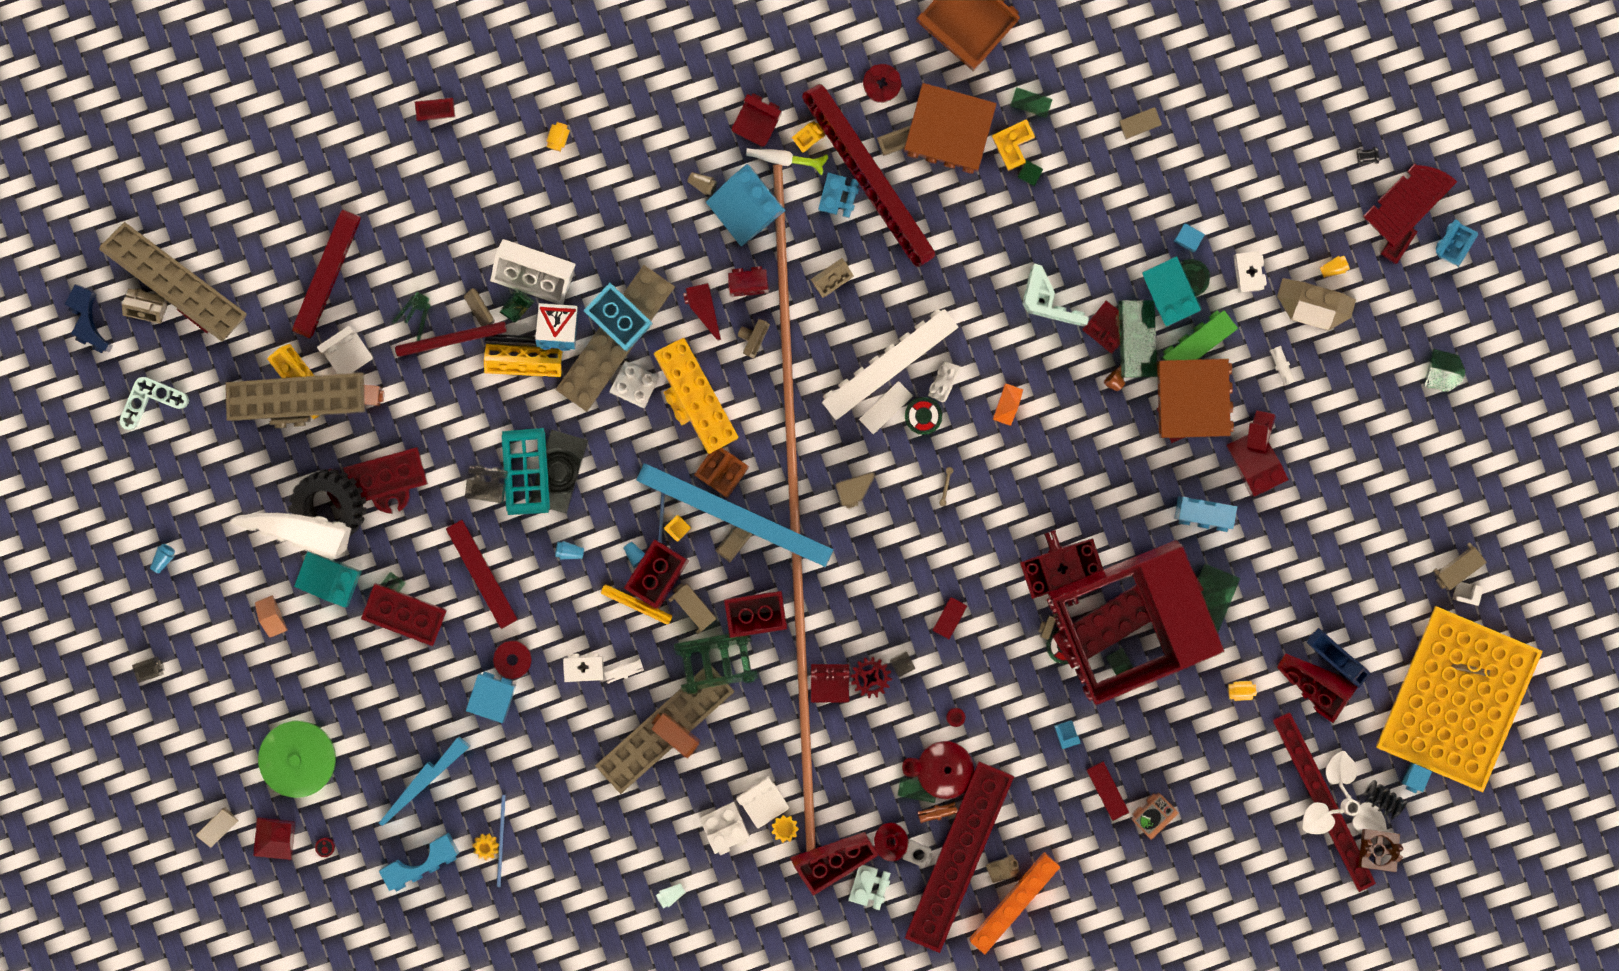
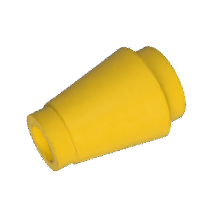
M1337 256L1320 267V270L1325 278L1344 274L1350 268L1345 256Z

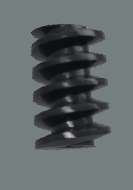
M1373 780L1364 792V796H1366L1365 803L1372 800L1371 807L1378 804V811L1380 812L1384 808L1385 816L1392 813L1391 820L1398 817L1407 804V801L1403 802V798L1397 797L1396 793H1390V789H1384L1382 784L1377 785L1376 780Z

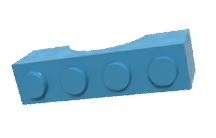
M447 833L429 844V857L421 865L408 866L396 860L381 868L379 873L388 890L395 889L397 892L406 887V882L412 880L414 883L423 878V873L427 871L432 873L440 868L439 865L443 862L449 864L457 859L456 855L460 852L450 834Z

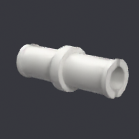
M1279 346L1271 349L1270 352L1276 364L1275 369L1276 371L1278 370L1283 385L1286 386L1295 382L1289 368L1290 363L1289 361L1287 362L1282 347Z
M639 659L627 665L621 664L620 667L604 672L609 684L621 678L627 679L628 676L644 671Z

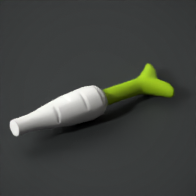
M747 148L746 156L783 166H789L792 163L812 166L820 175L823 174L822 166L828 159V155L811 159L793 156L789 151L774 149L759 150Z

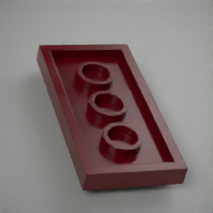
M374 583L361 620L434 646L447 610Z

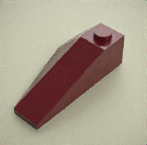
M1285 654L1277 666L1291 684L1298 686L1302 691L1301 695L1305 699L1308 698L1314 704L1313 708L1332 723L1336 721L1358 688L1341 675L1289 654Z

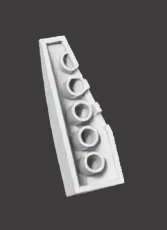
M256 513L238 515L231 519V523L251 531L259 529L260 533L264 536L275 535L280 542L291 541L294 547L332 558L347 550L351 528L346 527L341 522L332 523L328 522L324 517L313 518L297 514Z

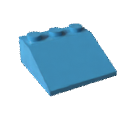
M748 164L736 172L706 201L741 247L786 211Z

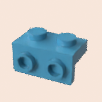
M1455 219L1453 223L1448 225L1443 240L1441 239L1436 245L1438 257L1459 267L1477 238L1478 232L1460 224Z

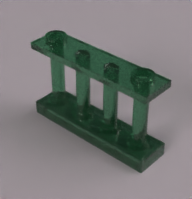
M729 634L674 644L676 655L683 657L687 684L681 685L682 691L687 692V694L697 693L699 689L741 681L751 683L759 678L757 671H751L747 645L748 642L752 641L751 635L730 638ZM737 644L740 649L744 673L732 675L728 648L730 645ZM718 648L720 650L725 677L713 678L709 656L710 649ZM699 651L702 654L706 680L694 682L690 655L693 652Z

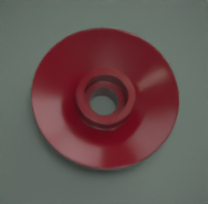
M896 823L883 824L878 828L874 837L875 849L884 860L897 861L901 859L908 849V837L905 830Z

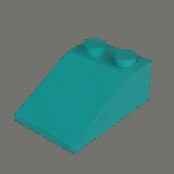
M1177 256L1142 272L1166 327L1201 311L1198 299Z
M307 551L294 587L346 608L349 607L362 571Z

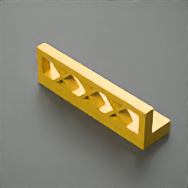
M291 344L278 348L267 358L281 378L314 376ZM314 415L311 417L314 420L318 418L320 415Z
M486 344L484 373L561 377L563 351L559 348L544 350L540 347ZM490 350L500 352L497 355H489ZM511 352H518V353H519L517 356H510V355H509V353H511ZM533 352L537 353L538 355L536 357H530L528 354ZM553 353L558 354V357L549 358L547 355Z

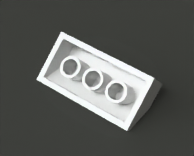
M503 239L496 252L490 281L563 305L576 264Z

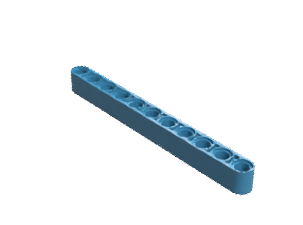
M643 464L636 481L824 567L827 566L833 553V549L648 464Z

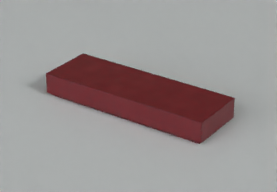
M1104 761L1086 769L1111 820L1114 821L1130 813Z

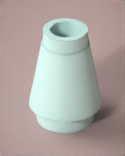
M679 883L678 885L660 890L656 897L663 908H669L685 894V891Z

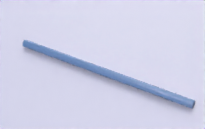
M662 492L658 537L660 543H662L665 501V494Z
M502 795L497 887H501L506 795Z

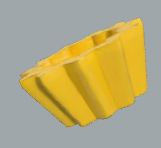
M782 815L781 819H775L776 823L772 824L774 828L772 834L776 835V840L781 839L782 843H784L786 840L791 842L792 837H797L796 831L799 828L796 827L797 821H792L791 816L786 818Z
M490 833L486 836L481 834L480 838H475L476 843L472 847L475 848L473 853L478 854V859L484 858L485 861L489 857L494 859V854L499 853L497 849L499 843L496 842L497 838L491 837Z

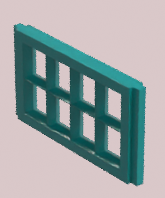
M544 428L502 431L506 512L508 515L549 513L550 501ZM526 440H537L538 452L526 453ZM510 441H522V453L511 454ZM539 456V469H527V457ZM523 457L524 470H512L511 458ZM540 473V486H529L528 474ZM524 474L525 487H513L512 475ZM541 490V502L530 503L529 491ZM525 491L526 503L514 504L513 492Z

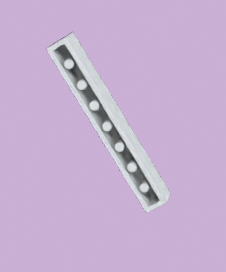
M937 309L930 315L932 319L926 323L923 320L914 327L916 329L915 332L911 335L907 332L899 338L901 341L896 346L891 344L884 350L886 354L880 358L877 355L871 359L869 367L865 370L861 367L853 373L855 375L850 381L845 379L838 385L840 389L836 392L831 390L823 396L825 400L822 403L835 420L839 419L956 330L958 326L945 309L942 311Z

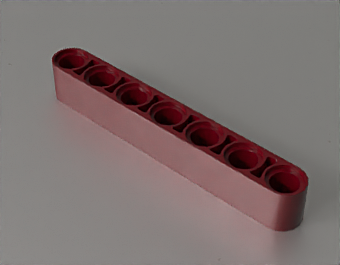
M344 209L340 212L294 322L292 332L309 339L312 338L358 229L361 216Z

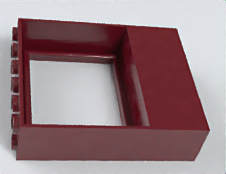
M1177 540L1048 593L1049 599H1047V603L1053 614L1056 613L1057 615L1054 617L1056 625L1060 631L1064 632L1061 634V637L1067 649H1071L1068 652L1074 666L1078 667L1075 671L1082 684H1085L1082 689L1089 702L1093 701L1095 706L1225 652L1184 548ZM1132 575L1164 655L1097 683L1065 602Z

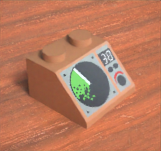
M1159 792L1156 795L1155 793L1150 795L1146 800L1147 804L1143 808L1138 807L1132 813L1133 817L1131 818L1151 840L1179 814Z

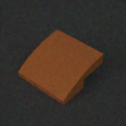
M721 447L707 455L694 475L728 498L749 466Z

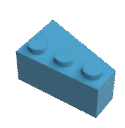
M1178 496L1174 519L1179 520L1178 524L1190 526V522L1198 523L1197 527L1209 529V525L1217 526L1216 530L1228 532V529H1234L1237 506Z

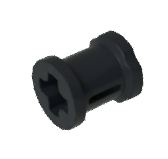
M1377 146L1373 147V149L1357 150L1359 166L1372 162L1379 164Z

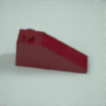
M709 284L686 288L687 293H683L685 304L690 305V308L717 341H720L721 336Z

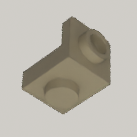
M1055 613L1053 616L1048 615L1045 622H1041L1038 630L1041 633L1040 637L1049 639L1055 624L1054 617L1057 616Z
M1013 854L986 865L992 883L1011 878L1019 872V865Z

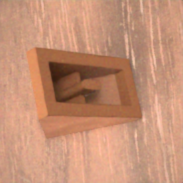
M273 595L255 602L258 621L269 638L288 630Z

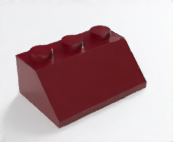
M654 539L624 589L655 609H659L690 560Z
M782 591L724 600L730 638L787 629Z

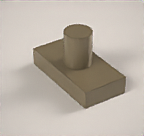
M758 319L753 331L743 326L740 328L738 337L748 341L743 354L753 359L755 358L768 331L769 323Z

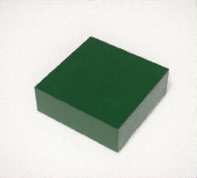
M1026 160L1017 178L1035 186L1043 168Z

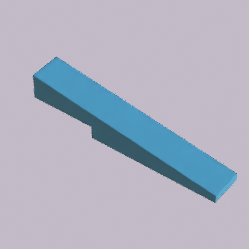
M458 737L435 766L428 762L379 824L381 826L385 825L471 745L461 737Z

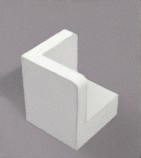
M1461 582L1455 586L1452 599L1479 606L1483 587Z

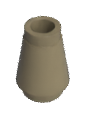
M694 172L689 175L687 181L705 195H712L717 187V181L713 177Z

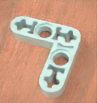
M140 377L135 381L120 417V425L127 430L135 429L141 420L149 398L177 409L185 408L189 403V398L184 392L150 378ZM145 381H147L146 385L150 387H153L154 384H156V386L152 390V395H150L151 390L149 389H143V391L141 390L142 387L139 386L140 382L144 383ZM161 387L165 388L167 392L166 396L162 399L157 396V390ZM171 391L174 392L172 396L180 397L182 395L181 399L184 400V403L177 405V401L173 399L167 402L171 397ZM135 398H139L142 402L139 409L132 407V401ZM130 409L133 412H138V415L133 414L131 420L134 421V423L129 424V426H127V422L125 421V419L130 418L132 414L129 413L128 410Z

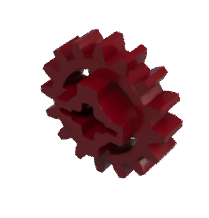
M873 656L871 661L864 657V663L857 661L859 667L852 668L855 674H850V677L855 678V680L851 684L857 685L854 690H861V696L867 693L868 698H871V694H874L877 698L878 692L885 694L884 687L890 688L887 681H892V678L887 677V675L891 673V670H885L888 665L887 663L881 665L882 659L876 662ZM866 665H873L871 669H862ZM879 669L884 673V680L879 678ZM872 672H874V677L876 678V680H871V682L868 683V678L866 677V675H871ZM858 675L864 679L863 686L858 681ZM873 685L880 686L875 690H869Z

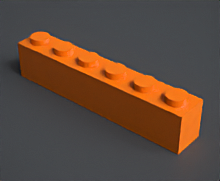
M1043 852L969 938L970 942L983 954H986L1059 870V864Z

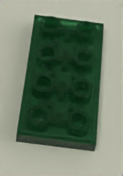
M1154 300L1119 301L1121 378L1157 377Z
M1204 563L1198 581L1204 589L1201 593L1218 634L1241 578Z

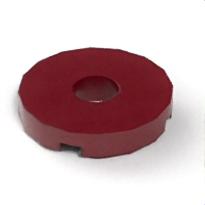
M512 640L504 642L497 648L494 653L493 662L495 669L500 675L505 678L515 679L527 673L531 667L532 657L527 646L519 641ZM510 654L517 656V664L510 665L507 658Z

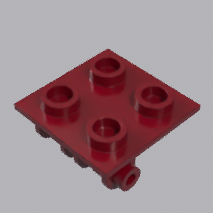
M1106 300L1082 330L1112 354L1136 324Z
M811 664V703H849V664Z

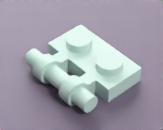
M862 865L857 869L848 901L867 906L869 899L874 900L872 908L880 910L881 904L885 900L886 887H889L890 884L889 877L891 873L883 871L882 877L876 876L877 868ZM874 883L879 884L877 894L871 893Z

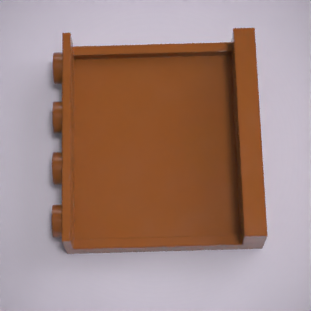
M934 0L917 17L916 22L974 72L1019 21L1020 17L1018 16L1019 12L1013 6L1008 7L1004 3L1005 0Z
M922 83L904 152L912 158L924 157L926 158L925 161L930 163L943 162L944 166L955 169V166L963 168L962 171L973 174L974 171L978 172L997 103Z
M1229 359L1157 361L1159 438L1231 436V432H1234V422L1230 421V413H1233V401H1230V394L1233 393V384L1229 382V374H1232V363H1229Z

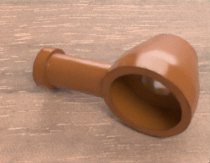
M1126 357L1117 370H1114L1107 376L1104 384L1115 391L1121 390L1125 385L1122 374L1130 365H1133V360Z

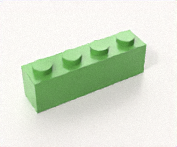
M1217 310L1209 316L1210 321L1206 324L1201 322L1194 327L1195 332L1190 336L1188 334L1182 336L1178 340L1180 343L1177 346L1173 347L1171 345L1163 351L1165 355L1161 359L1163 361L1198 360L1238 328L1225 310L1221 312Z

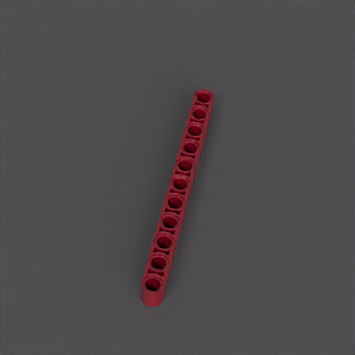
M817 84L802 94L804 103L913 265L921 267L935 257L933 247L827 89L822 84Z

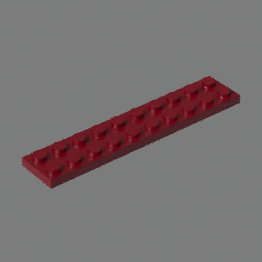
M978 761L905 934V939L938 953L941 952L1014 779V775Z

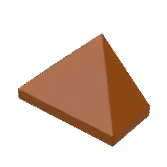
M1005 383L993 420L1011 426L1020 404L1023 389Z

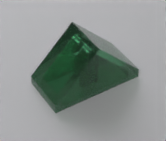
M515 288L500 310V313L516 323L532 306L535 300Z

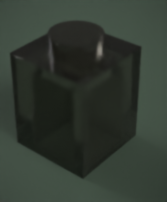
M907 651L889 659L898 677L916 669Z
M158 657L132 665L138 683L164 675V664Z

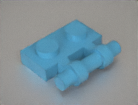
M828 173L818 210L837 215L838 208L844 209L842 216L850 218L851 211H854L855 207L853 205L855 196L859 192L857 180L852 179L851 185L847 186L845 185L846 177ZM843 191L848 192L846 203L840 202Z

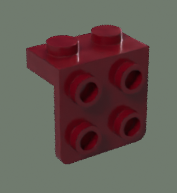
M754 93L752 96L747 94L744 99V105L732 126V132L761 147H765L782 115V111L779 110L780 107L772 102L769 105L762 102L763 98Z

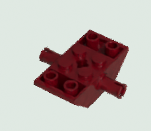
M1056 530L1044 534L1049 547L1047 553L1020 562L1032 599L1046 595L1053 590L1104 570L1093 538L1063 547L1060 546ZM1060 563L1066 566L1064 573L1057 571ZM1078 597L1073 599L1075 605L1080 603ZM1072 600L1067 601L1068 607L1074 606Z

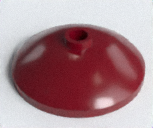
M949 741L937 742L927 747L919 757L921 771L917 777L922 788L927 793L936 798L951 799L967 790L974 773V765L971 756L962 746ZM946 766L950 767L949 774L944 772Z

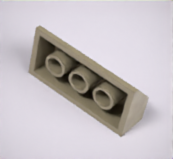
M874 472L835 484L842 506H846L847 509L859 506L858 502L862 501L875 477Z

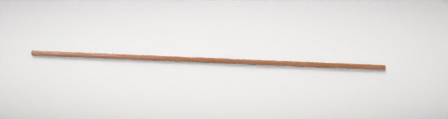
M773 165L774 196L784 207L782 165ZM784 212L775 219L788 488L790 528L792 531L800 534ZM792 552L807 852L816 849L803 577L802 557Z

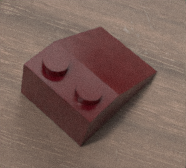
M762 266L751 267V271L744 272L743 268L732 269V273H728L730 297L769 293L766 269L762 270Z
M1248 435L1226 445L1251 497H1255L1289 480L1269 442L1266 452L1247 448Z

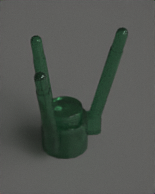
M416 292L414 296H411L408 303L398 313L392 323L395 324L410 306L412 309L404 321L406 324L415 310L422 311L424 309L416 339L419 341L427 312L431 306L428 304L430 298Z

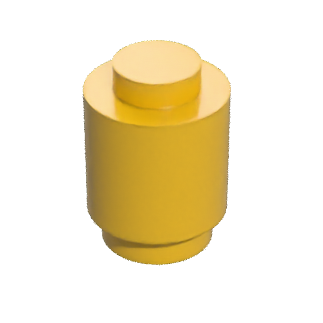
M557 122L556 125H551L546 140L547 148L561 152L562 148L565 147L570 132L567 129V125Z
M1238 681L1228 684L1229 699H1234V701L1253 700V696H1256V684L1252 685V681Z

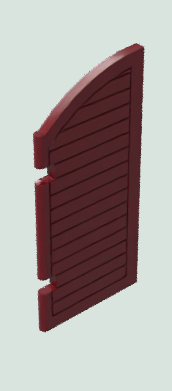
M1414 163L1407 171L1410 177L1407 179L1405 176H1402L1377 201L1381 207L1378 209L1373 205L1363 215V218L1394 247L1457 183L1453 177L1439 169Z

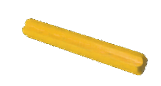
M604 585L601 590V594L668 625L671 622L672 615L660 609H655L651 605L613 587Z

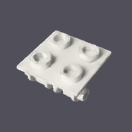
M625 361L609 392L630 403L645 408L660 377Z
M944 361L938 369L935 382L930 386L928 396L942 403L945 402L961 367Z

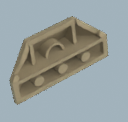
M1282 278L1277 298L1291 320L1327 331L1350 319L1356 299L1343 293Z

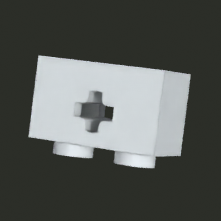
M1259 251L1233 255L1238 293L1263 290L1266 285V276L1262 274L1261 267L1264 266V260ZM1250 268L1255 271L1252 277L1246 272Z
M587 653V657H579V654H568V658L563 659L565 682L604 679L603 656H598V653ZM582 662H585V665H589L585 672L581 668L579 669Z

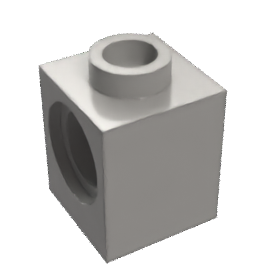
M909 839L907 852L902 858L924 868L925 864L930 863L933 853H930V847ZM917 849H921L924 852L923 857L920 859H916L913 856V852Z

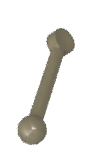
M951 467L946 469L947 476L942 499L939 501L942 507L947 504L946 495L950 476L953 473V468Z

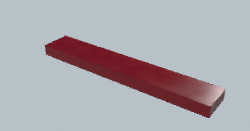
M463 519L446 528L448 535L499 627L503 629L517 621L516 614Z

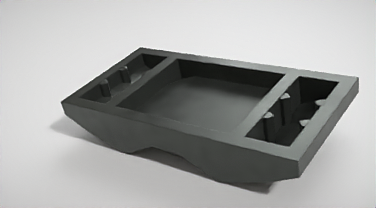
M551 430L546 444L550 509L567 514L589 440ZM540 473L537 475L534 486H540ZM533 490L530 503L541 502V490Z

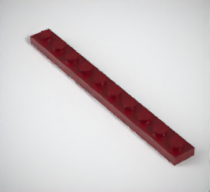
M1287 712L1273 719L1272 722L1313 803H1323L1327 805L1329 811L1337 810L1338 807L1291 713ZM1341 813L1331 814L1335 819V825L1328 833L1357 891L1361 892L1375 885L1376 882L1369 869L1359 867L1360 850Z

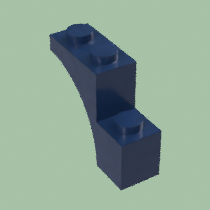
M75 284L65 302V305L70 307V312L76 315L81 313L71 334L76 336V341L84 345L86 342L92 344V349L97 352H110L113 345L108 343L99 334L93 320V303L97 294Z
M1320 628L1313 632L1306 642L1322 659L1336 668L1342 676L1358 688L1370 676L1371 673L1365 666L1342 649Z

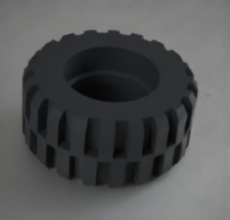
M324 469L319 472L316 471L301 480L300 484L296 485L293 489L294 494L290 495L289 502L292 504L288 506L289 513L292 512V514L313 518L319 517L313 505L314 496L318 491H327L339 500L342 507V516L339 522L351 528L350 536L363 524L364 517L362 516L366 514L367 510L366 507H363V504L366 503V498L361 496L362 488H357L355 485L357 481L354 478L348 479L349 475L342 472L338 474V470L332 469L328 471V469Z

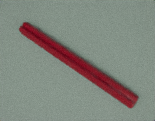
M502 321L397 345L395 352L398 357L502 334L507 332L505 322Z

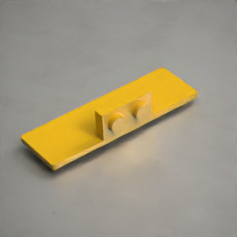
M685 338L655 351L654 356L671 385L669 389L663 392L665 399L672 407L675 418L680 422L681 426L691 422L708 454L737 440L738 435Z

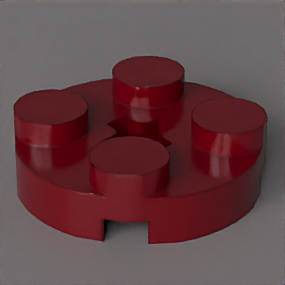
M873 65L866 72L863 79L865 93L872 101L877 103L891 101L900 92V74L890 65ZM884 78L888 85L883 86L881 89L877 81Z

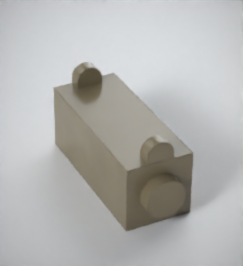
M1470 542L1467 544L1469 549L1440 571L1437 568L1433 570L1434 575L1437 577L1435 581L1441 589H1453L1487 563Z
M682 583L673 590L675 594L668 599L670 602L675 599L699 627L695 631L697 634L717 619L688 583L686 585Z

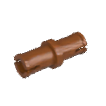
M952 802L942 806L935 805L934 808L917 811L920 823L934 819L938 821L942 817L957 814L956 804Z

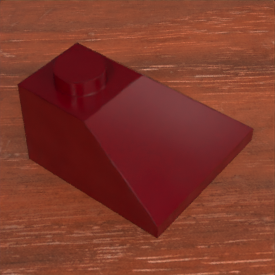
M257 818L253 856L292 860L296 821Z

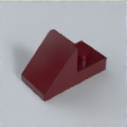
M1256 410L1253 423L1250 422L1247 448L1266 452L1276 418L1275 414Z

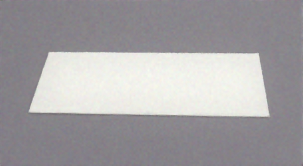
M898 381L859 420L874 434L913 395Z

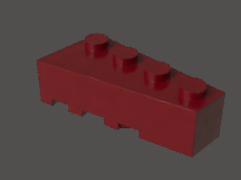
M862 832L790 857L794 868L814 896L877 857L878 853L867 834Z

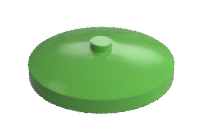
M290 721L277 726L264 738L259 750L258 764L263 779L271 789L287 797L301 798L318 792L329 782L336 766V752L330 737L320 727L306 721Z

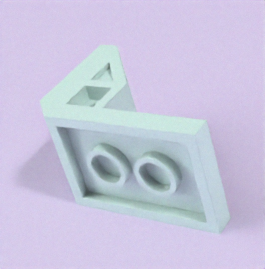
M1033 264L1022 302L1027 313L1083 327L1086 326L1089 317H1086L1084 312L1076 310L1072 311V313L1066 312V308L1061 306L1051 308L1055 292L1043 267ZM1039 298L1044 299L1045 302H1039Z

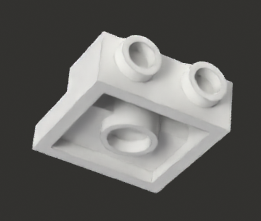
M734 802L699 817L714 854L719 852L720 855L729 852V847L735 844L737 847L748 843L747 839L750 838V835Z

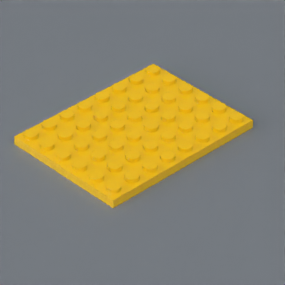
M1435 606L1376 748L1480 792H1484L1543 651ZM1452 664H1465L1473 672H1477L1482 668L1486 676L1457 670L1452 667ZM1470 666L1478 667V669L1473 670Z

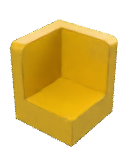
M676 515L664 529L678 542L691 527L679 515Z

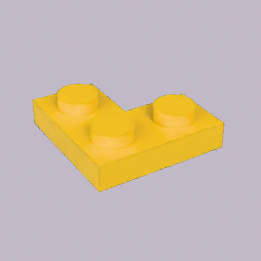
M1027 119L992 135V139L1008 171L1026 163L1018 145L1035 138Z

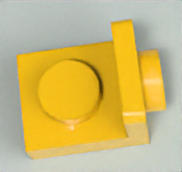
M813 121L791 138L804 153L819 140L823 139L825 134L820 125Z

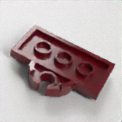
M418 447L343 468L344 472L349 475L348 479L354 478L357 481L355 484L357 488H362L361 496L365 497L366 501L372 500L378 510L393 514V510L388 505L390 499L395 498L398 500L399 505L397 509L400 512L409 503L410 489L428 484Z

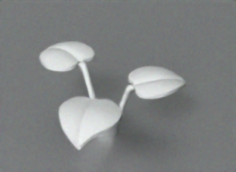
M1345 751L1338 752L1330 759L1326 766V778L1331 784L1339 783L1346 799L1342 801L1341 809L1329 811L1327 805L1319 802L1308 806L1304 813L1302 829L1310 834L1326 833L1335 825V819L1331 814L1346 813L1354 816L1353 826L1361 834L1362 829L1386 831V822L1382 812L1378 811V807H1371L1372 803L1364 802L1360 805L1357 801L1351 799V795L1344 788L1343 783L1350 784L1355 780L1357 767Z

